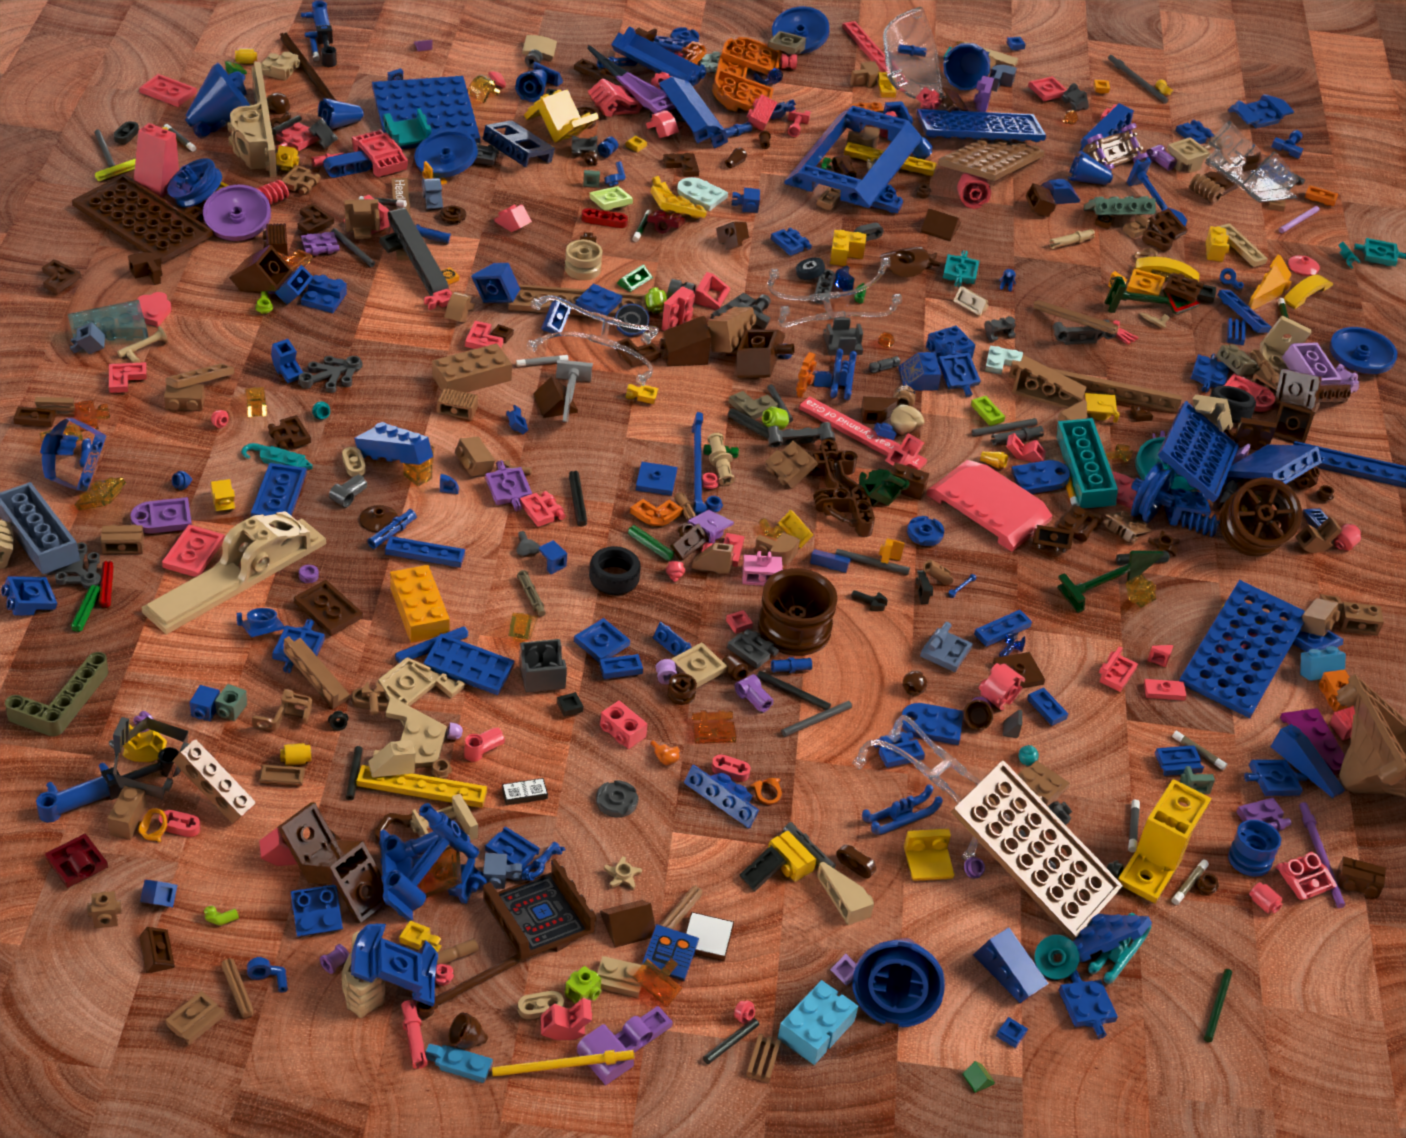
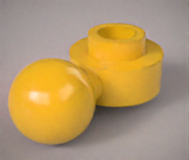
M1160 79L1156 82L1155 87L1157 90H1160L1161 94L1167 96V94L1171 95L1173 89L1167 86L1165 80Z

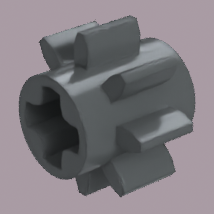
M1055 801L1048 806L1065 825L1071 820L1069 814L1072 813V810L1065 801L1061 804L1059 801Z

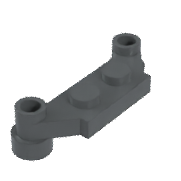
M1056 322L1053 325L1057 341H1064L1065 345L1097 343V340L1102 337L1112 339L1116 336V334L1113 335L1088 326L1065 327L1061 322Z
M824 422L820 424V428L815 429L806 427L801 430L786 429L782 431L779 430L778 426L768 428V443L773 448L789 445L792 441L797 444L815 443V441L820 439L821 441L824 439L835 441V435L829 422Z

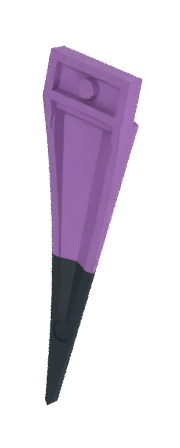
M588 45L587 49L646 109H650L654 114L664 110L670 111L675 109V106L663 90L637 78Z

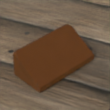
M146 927L139 938L146 973L174 968L175 964L168 929Z

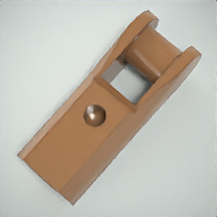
M928 560L924 563L923 569L925 573L944 585H950L953 582L949 569L933 560Z

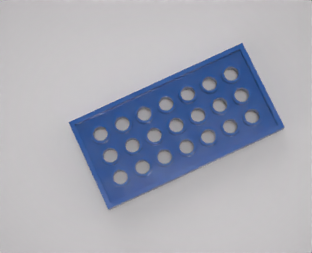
M917 109L916 113L926 136L931 138L936 136L944 138L957 137L959 139L972 137L976 140L981 138H987L988 140L1002 139L1004 141L1016 139L1021 142L1026 140L1040 142L1046 139V134L1034 114L952 111L949 113L947 110Z
M1185 401L1181 405L1157 455L1163 463L1169 464L1177 475L1183 476L1191 487L1197 488L1205 499H1210L1214 502L1220 495L1239 445L1224 432L1219 431L1217 426L1203 414L1196 412L1195 408Z
M1239 580L1179 681H1183L1185 687L1251 718L1304 624L1302 619L1305 611ZM1245 600H1249L1253 604H1248L1245 602ZM1262 609H1268L1270 612L1267 613ZM1238 612L1244 613L1246 616H1240ZM1280 617H1284L1288 621H1283L1280 619ZM1255 621H1260L1263 624L1259 625ZM1230 625H1236L1238 628H1233ZM1273 629H1277L1281 633H1276L1273 631ZM1248 633H1253V634H1256L1257 636H1256V637H1251V636L1248 635ZM1230 636L1232 640L1227 641L1223 637ZM1267 641H1268V642H1271V643H1273L1274 645H1273V646H1270V645H1268L1266 642H1267ZM1246 644L1249 649H1243L1241 645ZM1220 647L1224 653H1218L1215 649ZM1258 654H1263L1267 658H1261ZM1233 656H1236L1235 658L1240 659L1242 662H1236ZM1208 662H1213L1216 666H1211ZM1251 667H1257L1259 671H1255ZM1226 670L1232 671L1234 675L1228 674ZM1204 674L1207 675L1209 678L1204 679L1200 675ZM1244 679H1248L1252 683L1248 684L1244 681ZM1218 683H1223V684H1225L1227 687H1226V688L1220 687V686L1218 685ZM1236 692H1241V693H1243L1245 696H1244V697H1241V696L1237 695Z

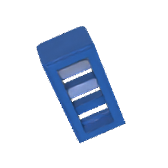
M1320 508L1303 509L1302 511L1308 524L1316 529L1328 519Z

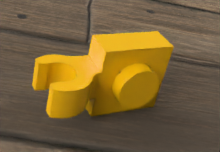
M628 384L626 398L634 399L637 397V401L654 404L658 388L641 384V387Z
M409 921L399 936L400 943L418 950L422 947L425 940L437 952L442 947L439 944L441 938L431 935L429 927L413 921Z

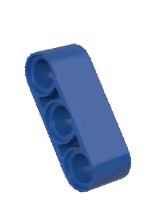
M357 151L328 157L323 161V167L330 177L336 178L366 172L371 169L372 162L364 151Z

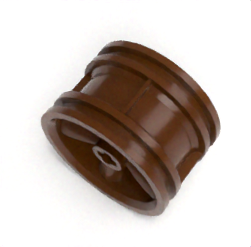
M790 568L771 575L763 587L762 607L758 619V632L761 638L772 642L779 652L787 655L804 656L820 651L827 645L831 637L832 618L836 611L838 599L835 587L827 578L808 569ZM781 607L785 613L780 612L776 608Z

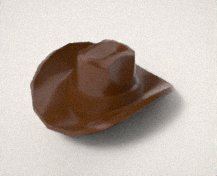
M922 247L893 250L880 256L884 265L892 273L901 277H913L920 274L927 267L929 260L928 252Z

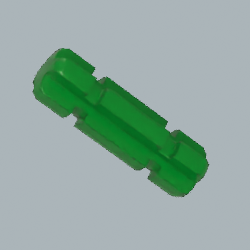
M710 444L704 445V455L712 453ZM725 446L726 453H730L733 458L738 457V447L729 448V446Z

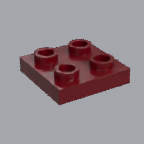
M657 209L648 215L647 222L655 223L656 231L664 234L672 227L680 228L684 225L685 218L681 217V214L678 213L670 215L666 214V211ZM665 222L667 229H662L660 223Z
M86 833L45 853L46 860L67 888L108 868V862Z

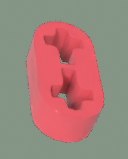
M722 754L716 755L713 758L712 771L715 774H727L732 780L744 782L750 776V765L742 760Z
M174 810L164 811L167 822H169L165 832L185 837H194L199 834L201 827L197 816ZM161 815L159 816L160 828H161V826H162V817H161Z

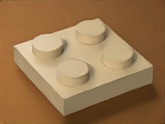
M702 642L671 659L675 662L676 670L679 673L689 674L696 680V688L727 671V665Z

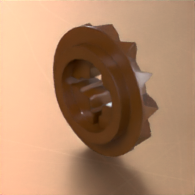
M450 205L441 209L440 217H442V221H447V223H461V221L465 220L466 211L462 207Z

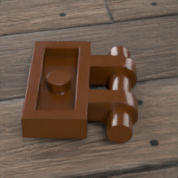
M1169 208L1157 213L1155 216L1157 220H1154L1152 217L1148 218L1150 220L1149 227L1167 237L1171 235L1173 239H1176L1187 233L1188 229Z
M1173 273L1165 286L1164 292L1195 303L1204 284L1198 282L1199 280L1189 279L1181 273Z
M297 415L281 419L278 426L274 424L268 425L269 434L275 439V444L278 448L288 450L287 444L290 443L294 448L311 443V437Z

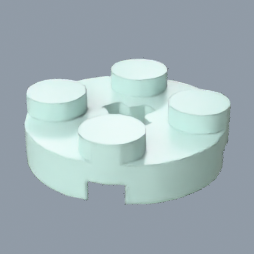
M715 51L712 54H706L700 60V65L703 64L707 73H710V71L716 73L720 52Z

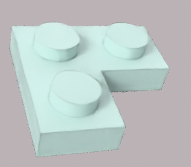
M990 346L985 371L1002 374L1003 365L1011 366L1012 360L1021 361L1023 352Z

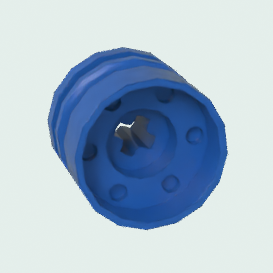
M1260 820L1242 822L1237 828L1234 841L1228 852L1230 864L1237 871L1248 876L1256 877L1267 874L1281 845L1279 832L1270 824Z

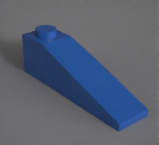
M1292 724L1280 729L1270 747L1330 797L1334 798L1342 794L1345 789L1309 738Z

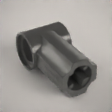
M358 474L343 485H334L329 492V498L343 507H348L353 502L354 497L367 488V482L363 476Z

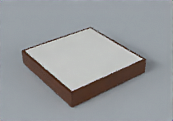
M691 912L685 933L699 938L694 954L725 962L734 921Z

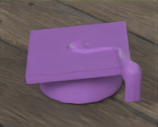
M710 510L688 520V523L693 526L698 523L709 537V543H715V539L723 536L724 529L734 525L733 521Z

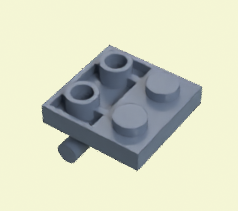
M945 622L941 628H937L922 649L920 657L956 672L972 649L973 643L949 633L948 631L952 625L949 622Z

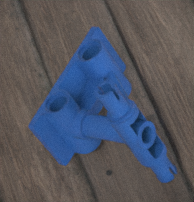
M425 803L420 807L419 814L429 822V827L433 830L432 832L415 840L410 839L404 842L397 835H390L385 829L380 831L379 845L381 848L380 862L383 872L381 876L384 887L383 900L386 905L391 906L397 911L398 915L403 916L408 922L413 920V910L421 907L426 900V894L417 885L448 845L455 851L465 854L467 858L475 859L479 854V849L470 842L469 836L459 828L458 824L443 812H437L429 803Z

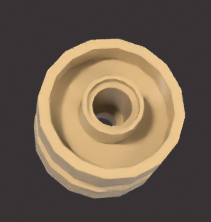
M576 240L567 245L565 271L570 277L577 280H592L600 275L602 265L601 246L590 240Z

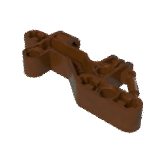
M824 439L821 441L819 451L808 452L812 458L814 456L818 463L813 471H810L808 474L823 476L826 488L818 489L813 494L816 509L819 512H824L827 516L831 515L842 522H848L850 527H855L856 533L859 536L869 537L872 535L875 522L870 498L862 486L846 476L855 472L858 455L850 450L838 451L834 440ZM841 512L851 513L852 519L846 518L847 516Z

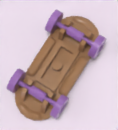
M1135 123L1121 128V133L1103 138L1102 134H1098L1087 139L1088 144L1082 150L1110 170L1114 169L1115 166L1130 161L1135 163L1137 159L1141 161L1148 157L1147 152L1141 154L1143 147L1136 137L1138 135L1137 132L1132 133L1131 131L1137 128Z

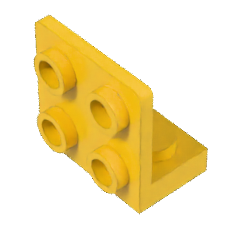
M949 829L907 831L904 850L913 881L954 878L955 874L947 849L951 837Z

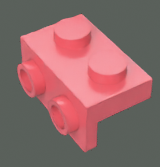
M1120 646L1115 652L1112 651L1107 660L1108 663H1103L1099 671L1102 674L1099 682L1119 692L1123 690L1138 666V663L1121 656L1123 648Z

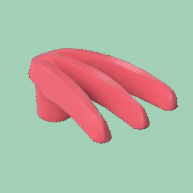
M1115 320L1113 324L1120 326V321ZM1118 328V333L1116 334L1119 340L1128 345L1139 338L1122 328Z

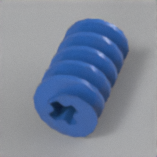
M1184 511L1180 522H1182V528H1185L1188 524L1190 531L1196 527V533L1203 529V535L1210 531V537H1213L1216 534L1220 520H1216V514L1209 518V515L1202 516V514Z

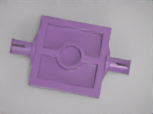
M502 460L497 461L496 466L498 470L486 473L485 475L495 504L512 503L514 510L520 511L522 509L519 502L520 498L532 494L521 467L505 468Z

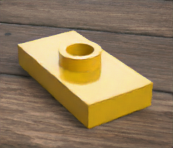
M792 510L778 522L788 535L800 539V548L813 536V533Z

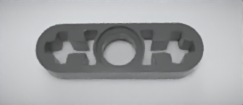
M825 269V272L819 276L814 301L818 304H827L829 302L835 273L832 270Z

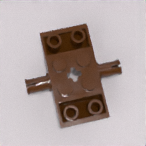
M778 329L745 330L740 345H737L731 353H725L726 356H737V378L771 377L779 355H794V344H783L785 333Z

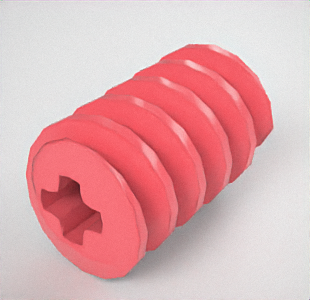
M276 180L256 188L267 197L270 205L273 202L277 203L278 200L282 201L284 198L287 199L289 197L288 188L281 180Z

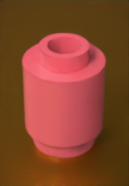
M1259 882L1249 893L1252 901L1268 914L1278 912L1283 905L1281 903L1282 897L1267 884L1263 885Z

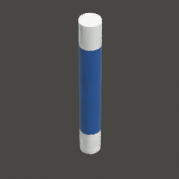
M309 38L314 61H319L316 38Z

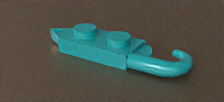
M250 443L245 445L241 451L242 455L247 459H250L247 451H259L260 459L266 464L275 463L307 468V470L313 469V465L305 459V455L274 446L268 447L258 443Z

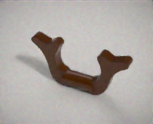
M386 814L375 828L376 839L380 841V831L386 830L390 823L399 822L405 828H409L412 814Z

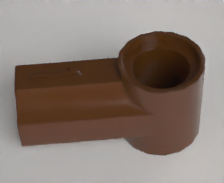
M849 155L833 157L832 166L835 171L856 178L857 173L852 167Z

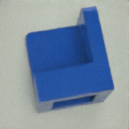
M554 540L539 547V552L547 559V571L550 574L567 567V552Z
M145 879L140 902L173 907L178 885Z

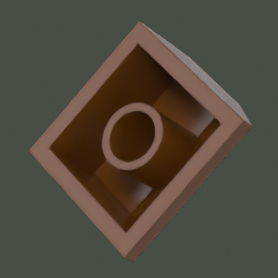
M1281 402L1274 421L1276 423V430L1273 436L1292 442L1305 443L1315 412Z

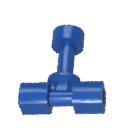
M1294 130L1286 141L1276 137L1271 147L1282 151V149L1290 152L1289 155L1299 159L1303 148L1296 146L1295 143H1299L1303 135L1299 130Z

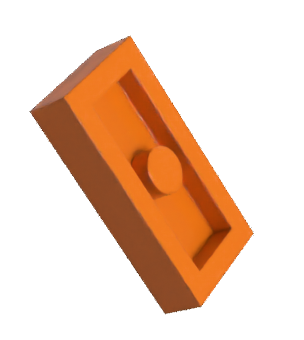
M1309 185L1304 198L1321 202L1327 206H1334L1338 193Z

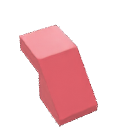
M908 433L899 448L895 445L893 446L885 461L891 465H894L896 462L906 466L916 458L924 442Z
M1015 433L1008 435L1006 447L1016 459L1030 462L1045 460L1046 451L1037 440L1024 445Z

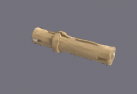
M1093 229L1082 232L1076 231L1074 234L1050 239V247L1055 249L1073 243L1080 244L1085 240L1094 239L1095 235L1092 234H1095Z

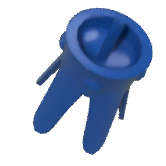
M1006 269L1003 272V276L999 280H1002L1000 289H1003L1005 284L1008 283V290L1012 291L1013 281L1014 285H1016L1014 279L1016 273L1014 270Z

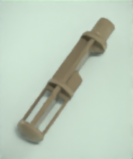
M525 570L518 572L517 578L520 580L524 592L533 606V610L537 612L539 617L546 614L544 604L541 602L535 590L536 588L528 576V572Z

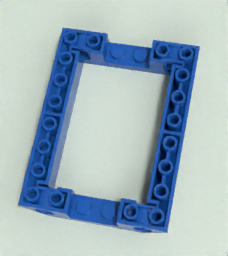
M851 106L837 116L787 177L784 184L813 192L818 184L840 189L842 201L870 208L921 142L922 136L909 120ZM867 124L888 130V140L892 142L862 180L816 167L846 128L860 133Z

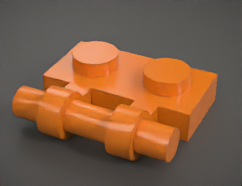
M811 352L803 360L802 367L798 373L799 381L796 385L798 397H803L808 385H812L815 376L812 374L817 362L815 361L816 354Z

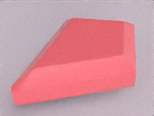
M491 71L488 73L492 79L489 84L493 88L496 85L502 88L506 87L501 73Z

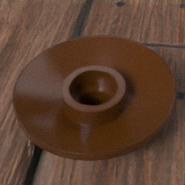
M374 505L363 510L360 515V523L366 530L377 533L390 524L393 518L398 517V514L388 506Z

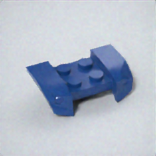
M1266 94L1262 95L1257 102L1245 104L1239 100L1228 109L1230 113L1235 112L1247 125L1252 124L1256 129L1278 124L1284 116L1294 113L1292 108L1283 99Z
M386 924L366 925L358 933L353 946L351 975L371 983L376 977L381 978L384 981L411 990L414 1000L433 1007L435 1004L437 951L425 940L419 951L415 952L383 939L382 935Z

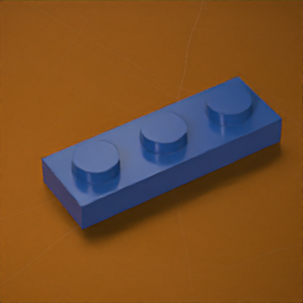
M1018 610L975 629L974 635L987 647L1031 627L1032 621L1021 610Z

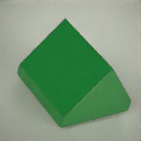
M974 1061L963 1072L964 1078L975 1093L995 1084L984 1066L977 1061Z

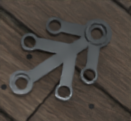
M326 356L324 364H319L315 361L308 363L309 372L316 373L319 370L324 372L315 375L308 372L301 373L299 375V384L302 388L308 389L314 382L330 377L329 382L325 384L326 392L334 393L336 392V383L340 374L347 371L346 375L341 378V384L343 387L352 386L354 372L360 370L363 363L358 356H349L346 360Z
M80 542L77 543L80 561L45 573V575L56 574L55 580L58 585L82 584L85 589H89L91 585L99 586L101 577L96 571L97 565L100 563V556L97 552L89 553L87 555L89 563L88 572L84 570V557L88 550L87 545ZM67 574H77L78 576H67Z

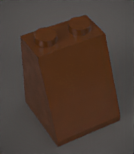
M269 245L244 259L229 278L240 291H276L293 270L273 246Z
M705 316L663 331V337L660 338L659 344L660 349H663L662 357L663 360H666L667 367L708 365L711 335Z

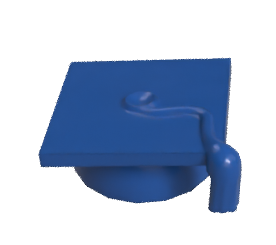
M257 608L249 611L245 621L242 620L241 612L236 613L237 624L242 626L250 637L285 629V626L277 617V612L270 608Z

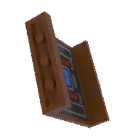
M556 859L551 860V873L537 877L534 880L526 881L499 892L496 891L491 882L483 885V901L521 960L595 932V922L597 921L593 909L588 908L584 896L578 893L574 881L569 880L565 868L560 866Z

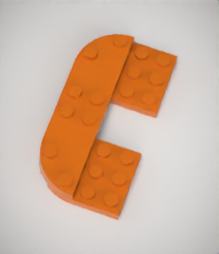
M738 37L735 40L732 38L728 39L721 51L712 85V92L715 98L727 110L737 112L738 107L745 111L753 110L754 107L752 105L756 98H760L761 94L772 99L774 88L746 79L745 77L748 68H751L753 71L762 72L767 76L776 77L782 51L773 50V48L768 47V44L747 37Z

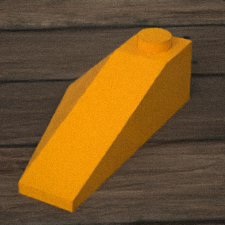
M1277 255L1270 265L1271 269L1268 273H1265L1261 284L1258 285L1248 305L1252 310L1281 296L1285 290L1290 288L1292 281L1289 280L1292 274L1281 255Z

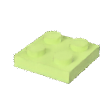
M619 186L590 192V199L606 211L633 204V198Z

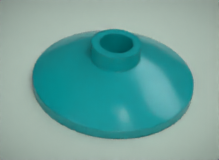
M1050 935L1044 938L1036 947L1035 963L1039 971L1046 977L1056 980L1064 979L1073 974L1077 969L1079 951L1075 943L1068 937ZM1060 954L1062 956V960L1060 962H1055V955Z

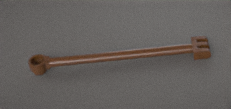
M570 942L554 947V949L558 952L567 947ZM518 954L502 961L435 996L433 1007L417 1001L416 1007L419 1016L422 1018L430 1017L435 1009L438 1008V1005L526 959L521 960Z

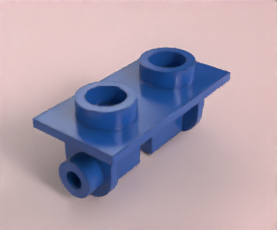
M659 622L653 639L670 653L677 656L692 648L689 642L684 641L669 626Z

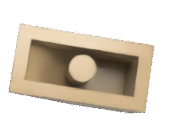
M412 740L390 742L368 761L372 777L415 773L416 753Z

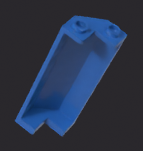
M630 26L624 35L618 33L611 44L615 52L658 74L665 72L669 76L689 81L693 87L706 75V68L703 64L698 66L641 37Z
M670 77L659 82L660 89L665 92L691 128L697 143L710 138L712 146L717 148L728 142L724 128L689 81Z

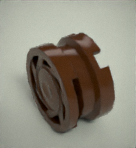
M678 673L669 679L667 694L672 702L685 705L695 699L697 683L691 675Z

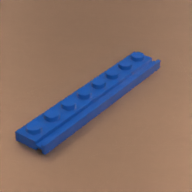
M1297 441L1293 443V445L1315 446ZM1318 446L1322 463L1317 465V467L1320 469L1406 488V466Z

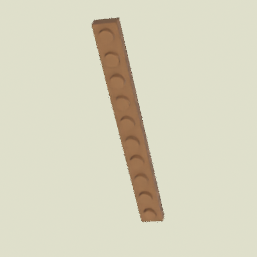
M1012 360L1009 377L1016 379L1020 361ZM1050 368L1086 386L1085 393L1115 395L1118 401L1178 413L1182 401L1181 395Z

